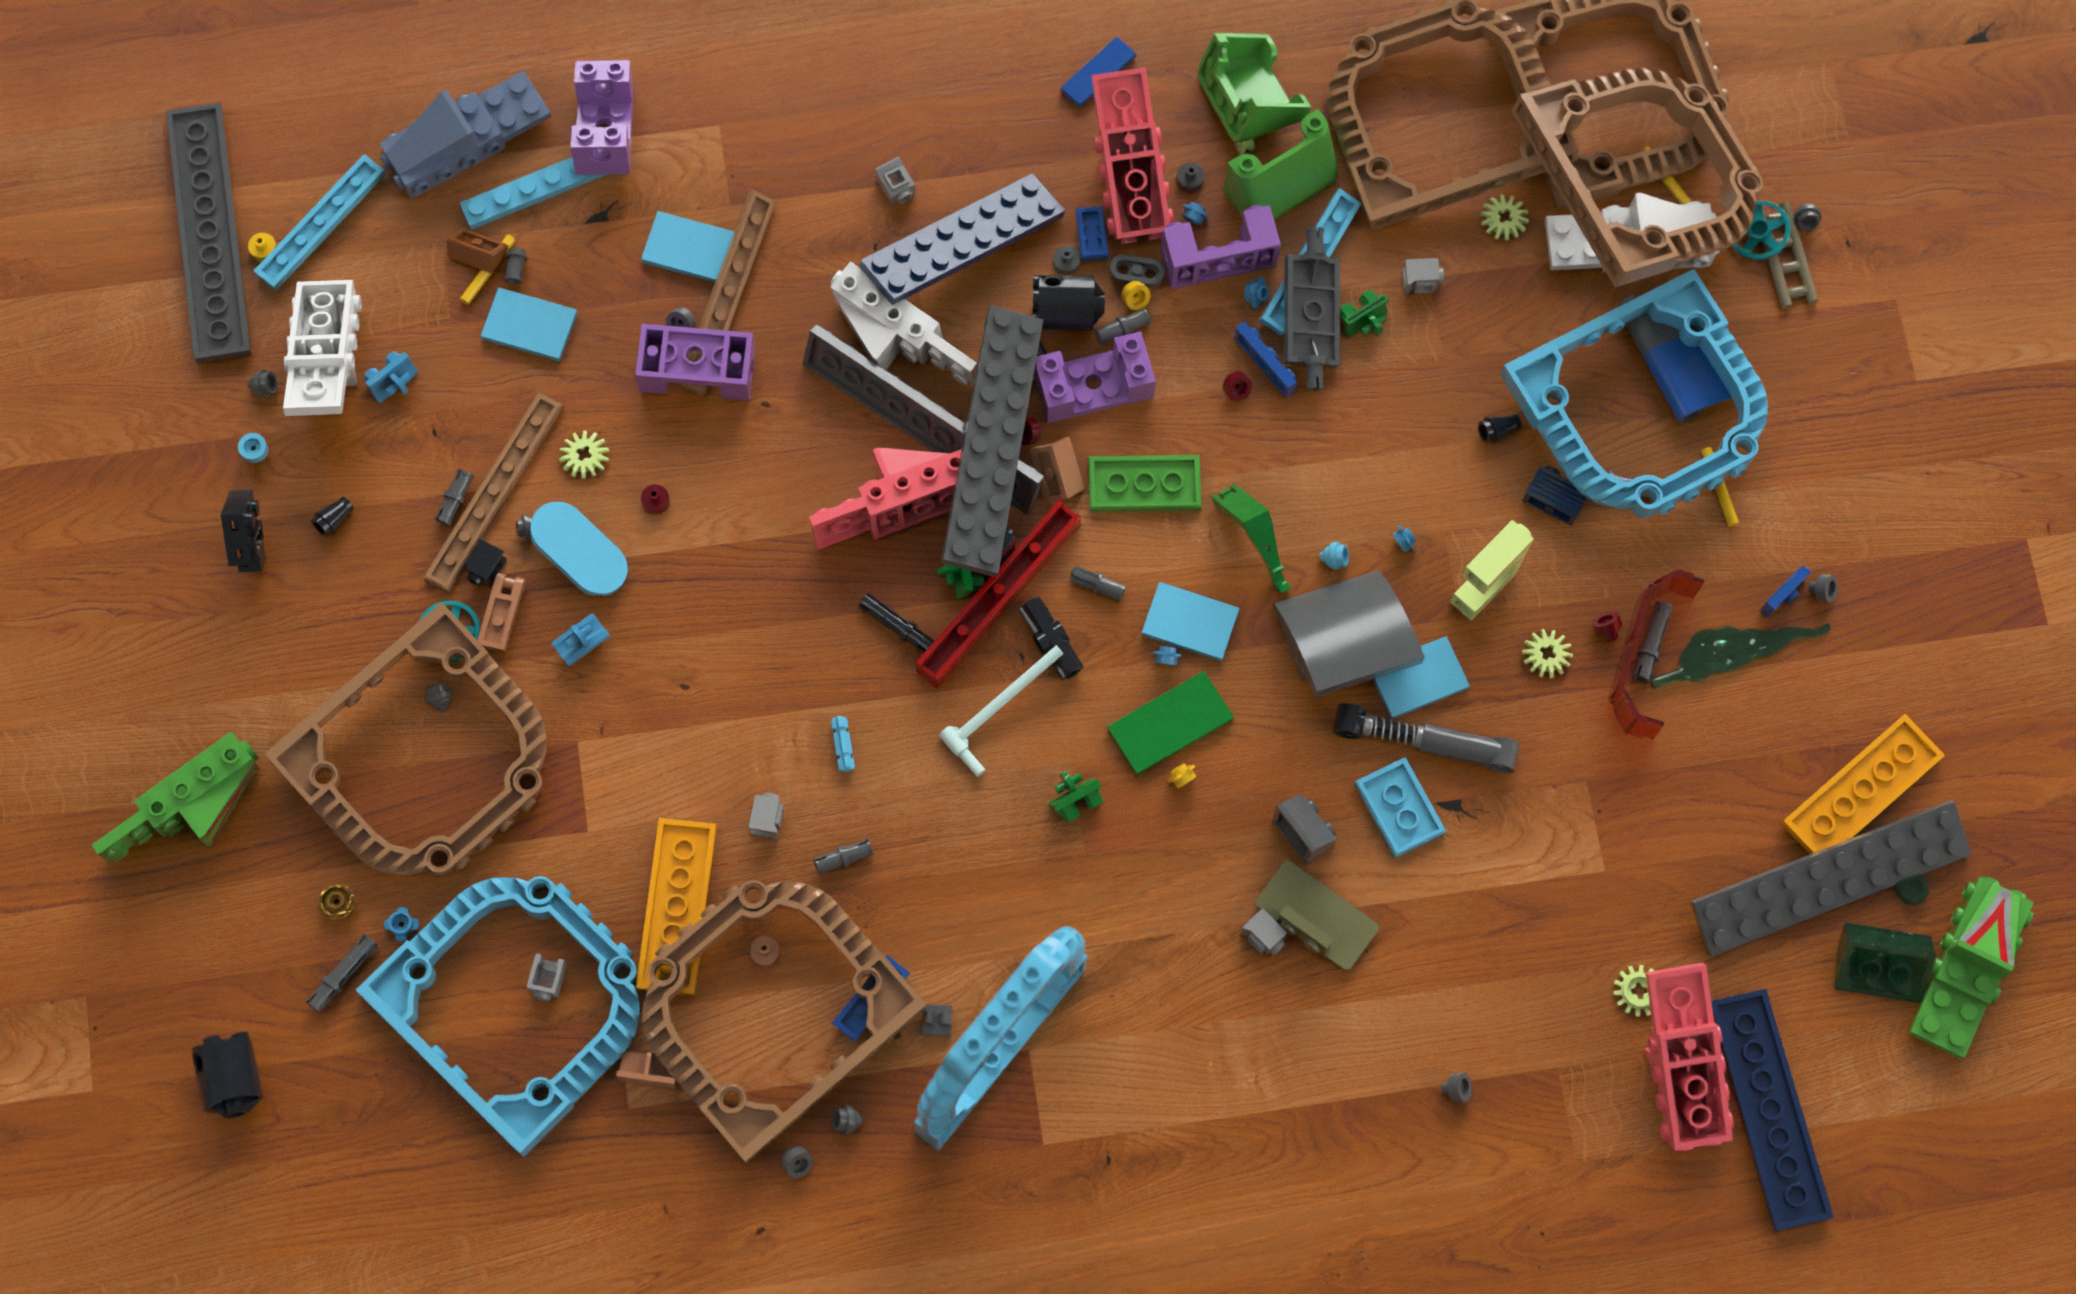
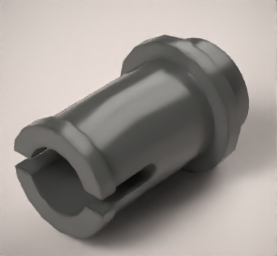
M513 247L506 253L508 262L504 281L516 285L522 283L523 266L528 258L525 255L526 251L524 249Z

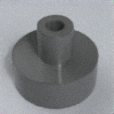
M1185 163L1180 166L1177 171L1176 181L1182 190L1193 192L1202 186L1204 172L1199 165Z
M1062 246L1054 252L1053 267L1058 273L1071 275L1078 270L1080 254L1075 248Z
M679 307L667 315L666 325L695 328V318L692 312Z
M1821 574L1816 582L1811 581L1809 583V592L1815 593L1816 599L1819 602L1832 603L1838 592L1836 576Z
M1465 1072L1452 1073L1449 1076L1448 1082L1442 1083V1093L1449 1094L1450 1099L1454 1103L1468 1102L1472 1094V1085L1468 1074Z
M803 1147L788 1148L784 1152L781 1165L791 1178L797 1179L805 1176L811 1170L813 1157Z

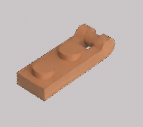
M497 573L477 640L485 649L506 653L520 600L526 587L525 578L516 577V579L508 578L506 574ZM504 589L512 590L511 595L502 594Z

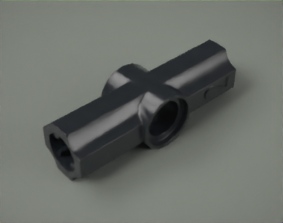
M1040 596L1025 602L1019 608V612L1032 631L1034 642L1044 656L1057 645L1064 653L1052 663L1059 677L1063 681L1077 675L1083 670L1084 666L1069 644L1070 640L1059 621L1053 619Z

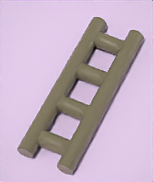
M1784 202L1779 206L1786 212L1791 225L1790 237L1784 248H1792L1795 261L1780 264L1778 254L1767 258L1781 307L1782 309H1788L1793 306L1791 302L1793 298L1806 296L1808 304H1815L1819 300L1790 202ZM1762 207L1764 219L1767 221L1782 216L1780 213L1766 215L1764 207ZM1778 238L1775 240L1778 244H1780L1783 238ZM1762 242L1765 253L1772 251L1771 248ZM1799 272L1803 286L1787 288L1783 274Z

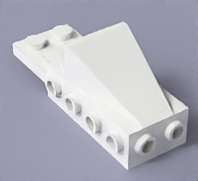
M1643 193L1635 194L1630 207L1621 208L1618 205H1612L1601 211L1607 224L1619 222L1643 231L1648 225H1657L1666 232L1716 218V214L1711 212L1710 203L1692 201L1687 204L1677 205ZM1573 215L1546 216L1545 228L1551 270L1602 268V271L1605 272ZM1719 251L1687 260L1684 263L1674 264L1671 269L1711 266Z
M851 261L843 271H838L834 275L830 288L835 302L841 309L870 360L876 362L884 370H887L901 350H903L902 355L912 363L918 361L924 365L931 357L930 361L941 370H944L946 367L953 372L952 376L959 383L974 385L977 363L943 340L941 328L937 321L905 299L891 305L862 269Z
M353 280L297 282L296 294L292 298L293 316L289 319L288 353L284 357L285 372L288 373L283 405L285 416L342 414L345 387L357 385L355 358L352 350H357V337L354 333L359 331V316L357 312H361L362 302L361 296L355 293Z

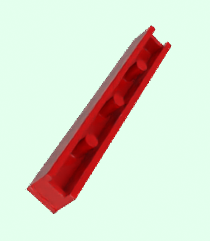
M1060 499L999 567L996 577H990L917 660L916 672L937 689L1081 525V516L1078 513L1074 514L1063 505L1064 502Z

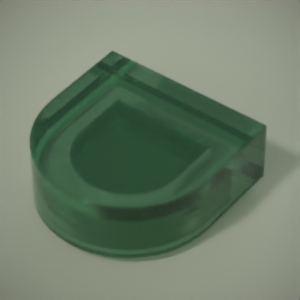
M1921 873L1900 880L1898 884L1893 885L1900 900L1912 906L1924 901L1929 891L1928 885Z

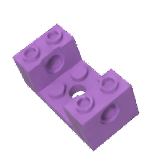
M630 60L575 61L574 84L578 102L577 125H572L571 152L575 175L630 174L634 94ZM601 125H609V127H599V126H601Z
M1254 205L1243 211V226L1239 230L1241 240L1233 241L1227 246L1218 248L1216 246H1208L1199 252L1190 222L1183 224L1181 222H1174L1164 227L1160 252L1170 289L1276 267L1281 243L1270 205L1263 207L1261 205Z
M642 324L635 373L639 392L667 394L668 383L672 382L720 386L722 399L750 401L756 352L753 333ZM691 351H699L702 353V358L699 361L692 362L687 359V355Z
M1141 331L1115 337L1113 351L1064 362L1061 351L1037 356L1033 375L1047 424L1154 398L1156 384ZM1095 378L1100 381L1101 386L1098 389H1090L1086 386V381Z

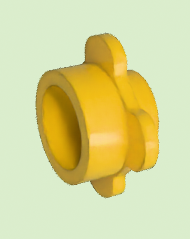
M1183 763L1170 772L1172 777L1167 781L1174 783L1177 788L1184 786L1196 777L1192 770L1195 768L1194 764L1186 766Z

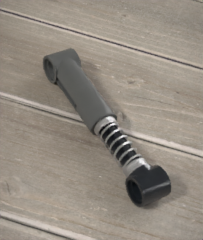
M1351 703L1338 704L1332 731L1333 734L1346 739H1359L1361 735L1368 737L1374 735V738L1379 736L1382 740L1388 738L1389 741L1392 739L1397 740V743L1402 741L1405 745L1411 743L1412 746L1418 747L1421 752L1484 765L1488 769L1499 773L1515 772L1520 746L1519 742L1505 737L1489 738L1426 723L1423 727L1420 725L1415 727L1414 724L1408 726L1407 722L1400 724L1399 721L1396 723L1392 722V719L1386 721L1384 717L1377 719V716L1367 715L1365 708Z

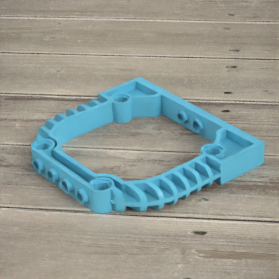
M1694 269L1505 364L1500 374L1534 430L1538 429L1543 440L1550 448L1551 453L1558 461L1559 466L1566 474L1567 479L1575 486L1578 492L1599 505L1613 507L1616 510L1631 509L1640 518H1649L1659 512L1661 515H1665L1676 507L1675 504L1680 501L1690 502L1700 495L1699 492L1705 488L1713 490L1724 482L1723 479L1730 475L1736 478L1746 472V467L1750 465L1758 452L1757 440L1765 427L1768 415L1767 394L1760 377L1757 376L1753 366L1748 362L1733 335L1730 334L1727 329L1729 322ZM1648 313L1652 321L1678 329L1680 340L1685 345L1690 347L1699 346L1733 398L1738 411L1737 426L1725 434L1717 451L1664 479L1654 475H1642L1626 482L1607 473L1597 463L1568 418L1565 408L1569 401V394L1564 386L1558 384L1563 355L1584 344L1591 346L1599 341L1602 335L1608 332L1614 334L1620 331L1627 322ZM1690 326L1698 327L1701 332L1692 331ZM1554 398L1559 402V405H1552L1547 399ZM1736 447L1745 449L1747 455L1740 454ZM1640 497H1648L1652 504L1643 503Z
M542 876L534 877L529 882L519 878H490L471 885L458 894L410 942L407 940L356 989L523 1158L575 1107L574 1103L626 1052L635 1037L640 1018V1003L635 988L638 969L631 959L634 954L622 942L617 945L611 940L612 932L603 923L597 926L590 919L593 914L582 903L576 906L569 899L572 894L564 885L560 883L556 886L551 880ZM547 888L549 892L544 899L534 898L535 892L538 889ZM519 905L533 918L542 920L553 918L599 963V979L606 991L613 997L609 1018L600 1032L551 1080L543 1077L534 1078L526 1086L525 1093L495 1095L486 1103L465 1082L469 1077L457 1065L451 1068L445 1062L448 1056L437 1045L431 1048L411 1026L418 1020V1002L421 990L430 988L435 982L436 971L433 967L434 964L480 919L495 909ZM419 967L426 968L424 977L413 979L412 975L415 969ZM621 967L631 969L629 976L625 979H618L615 976L617 970ZM539 1088L549 1089V1095L545 1100H535V1092Z
M1067 926L1062 927L1052 933L1040 945H1037L944 1058L942 1065L935 1073L934 1078L930 1081L918 1105L919 1115L914 1121L915 1133L937 1151L940 1150L1084 973L1088 956L1084 953V937L1076 929Z

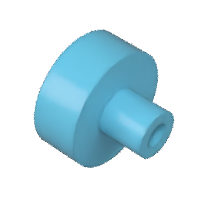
M249 433L240 439L238 451L245 461L258 463L267 456L268 445L261 435Z

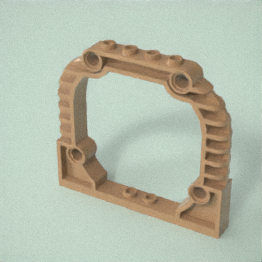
M1472 0L1446 1L1440 4L1439 7L1431 10H1419L1413 16L1404 19H1393L1387 25L1378 28H1367L1361 34L1352 38L1349 44L1350 53L1339 63L1330 80L1327 106L1370 231L1547 172L1529 140L1525 137L1519 148L1517 161L1490 170L1484 168L1475 172L1473 176L1464 179L1463 177L1454 178L1446 185L1418 194L1415 184L1406 182L1393 174V165L1388 157L1385 155H1375L1355 104L1354 96L1359 80L1378 72L1383 66L1386 57L1447 36L1461 42L1485 38L1499 47L1511 65L1522 94L1551 86L1532 39L1527 31L1512 18L1497 14L1494 10L1478 9L1477 4ZM1462 14H1468L1471 17L1468 19H1461L1459 16ZM1360 49H1367L1369 51L1366 54L1357 53ZM1565 130L1559 143L1570 162L1573 163L1577 161L1578 149L1571 131ZM1378 169L1386 171V173L1381 176L1373 174V172Z
M1533 0L1494 10L1497 14L1512 18L1524 28L1536 48L1539 44L1544 46L1554 44L1558 40L1561 30L1609 17L1631 15L1651 22L1658 38L1674 46L1688 85L1696 83L1705 87L1713 100L1718 104L1724 118L1728 113V92L1725 88H1722L1719 81V69L1712 63L1710 46L1707 42H1704L1701 34V23L1699 19H1695L1692 9L1684 2H1672L1671 0ZM1673 18H1678L1681 22L1675 21ZM1543 26H1550L1552 30H1548ZM1499 48L1518 99L1522 93L1509 61ZM1691 131L1687 137L1672 144L1615 158L1612 153L1606 150H1597L1591 156L1578 152L1577 161L1573 162L1572 165L1577 169L1580 179L1586 189L1590 191L1593 201L1617 195L1621 189L1680 175L1694 168L1707 155ZM1600 165L1604 167L1605 170H1598L1595 166ZM1544 172L1558 210L1568 208L1549 174Z
M1646 68L1624 69L1621 72L1609 73L1607 76L1595 77L1593 80H1584L1581 83H1577L1573 79L1520 94L1511 110L1614 287L1670 271L1674 264L1684 263L1690 259L1725 250L1737 243L1746 234L1752 223L1756 209V196L1763 187V180L1759 175L1758 169L1753 165L1745 152V148L1740 144L1732 131L1731 125L1721 113L1718 104L1713 100L1709 91L1700 84L1688 85L1679 77H1675L1672 80L1665 72L1660 70H1653L1651 72ZM1645 101L1665 107L1669 116L1676 123L1692 130L1723 181L1719 196L1727 212L1717 218L1666 232L1657 225H1648L1643 231L1619 222L1607 224L1593 201L1590 191L1586 189L1577 169L1573 167L1559 141L1565 130H1576L1586 114L1629 102Z
M441 602L265 752L264 755L346 846L369 867L383 873L399 876L421 874L428 870L433 875L446 876L454 869L457 871L463 869L471 861L469 856L477 849L481 852L493 842L491 837L500 830L502 833L515 822L514 816L520 811L526 813L537 803L535 798L541 793L543 787L540 771L546 757L547 735L543 719L536 706L491 658L487 650ZM406 654H409L415 662L442 664L445 673L452 679L461 680L466 677L469 678L510 722L519 737L521 756L506 771L504 778L505 789L451 837L442 835L431 836L415 849L392 845L375 833L338 792L337 788L341 781L340 774L332 763L326 761L327 736L321 729L323 725L344 707L351 708L362 698L360 694L368 687L373 689L384 679L382 675ZM455 657H460L465 660V665L460 669H453L449 666L450 661ZM322 771H330L332 773V779L327 784L317 782V777ZM524 777L534 778L536 784L532 789L525 790L520 787V781ZM442 853L447 855L448 861L443 867L432 865V859L436 854Z
M749 880L739 888L737 885H734L724 893L723 897L725 900L718 906L712 904L700 914L702 919L694 926L691 923L686 925L677 934L680 938L672 945L667 942L655 952L657 957L648 967V977L652 983L645 996L642 1016L647 1042L658 1060L746 1163L753 1159L927 1008L926 1003L881 951L879 952L840 905L827 893L804 883L778 882L765 886L760 881ZM750 890H759L762 893L759 902L752 904L746 901V894ZM778 908L801 913L817 925L856 971L853 978V987L858 996L867 999L868 1017L866 1028L873 1035L849 1057L845 1058L842 1055L830 1065L832 1071L823 1078L820 1074L807 1086L810 1090L784 1113L776 1104H760L748 1101L746 1093L738 1085L728 1084L722 1087L680 1039L672 1024L670 1007L671 1000L686 985L688 979L687 967L743 919L752 922L761 921L773 914ZM668 966L671 968V976L667 980L661 981L656 978V971L659 967ZM863 977H873L876 980V986L869 991L863 990L859 986L860 980ZM730 1092L740 1095V1103L735 1108H729L724 1104L725 1096Z

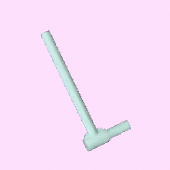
M1057 645L960 729L948 726L939 734L942 741L956 757H960L976 777L982 775L986 769L968 750L969 740L967 737L1064 654Z

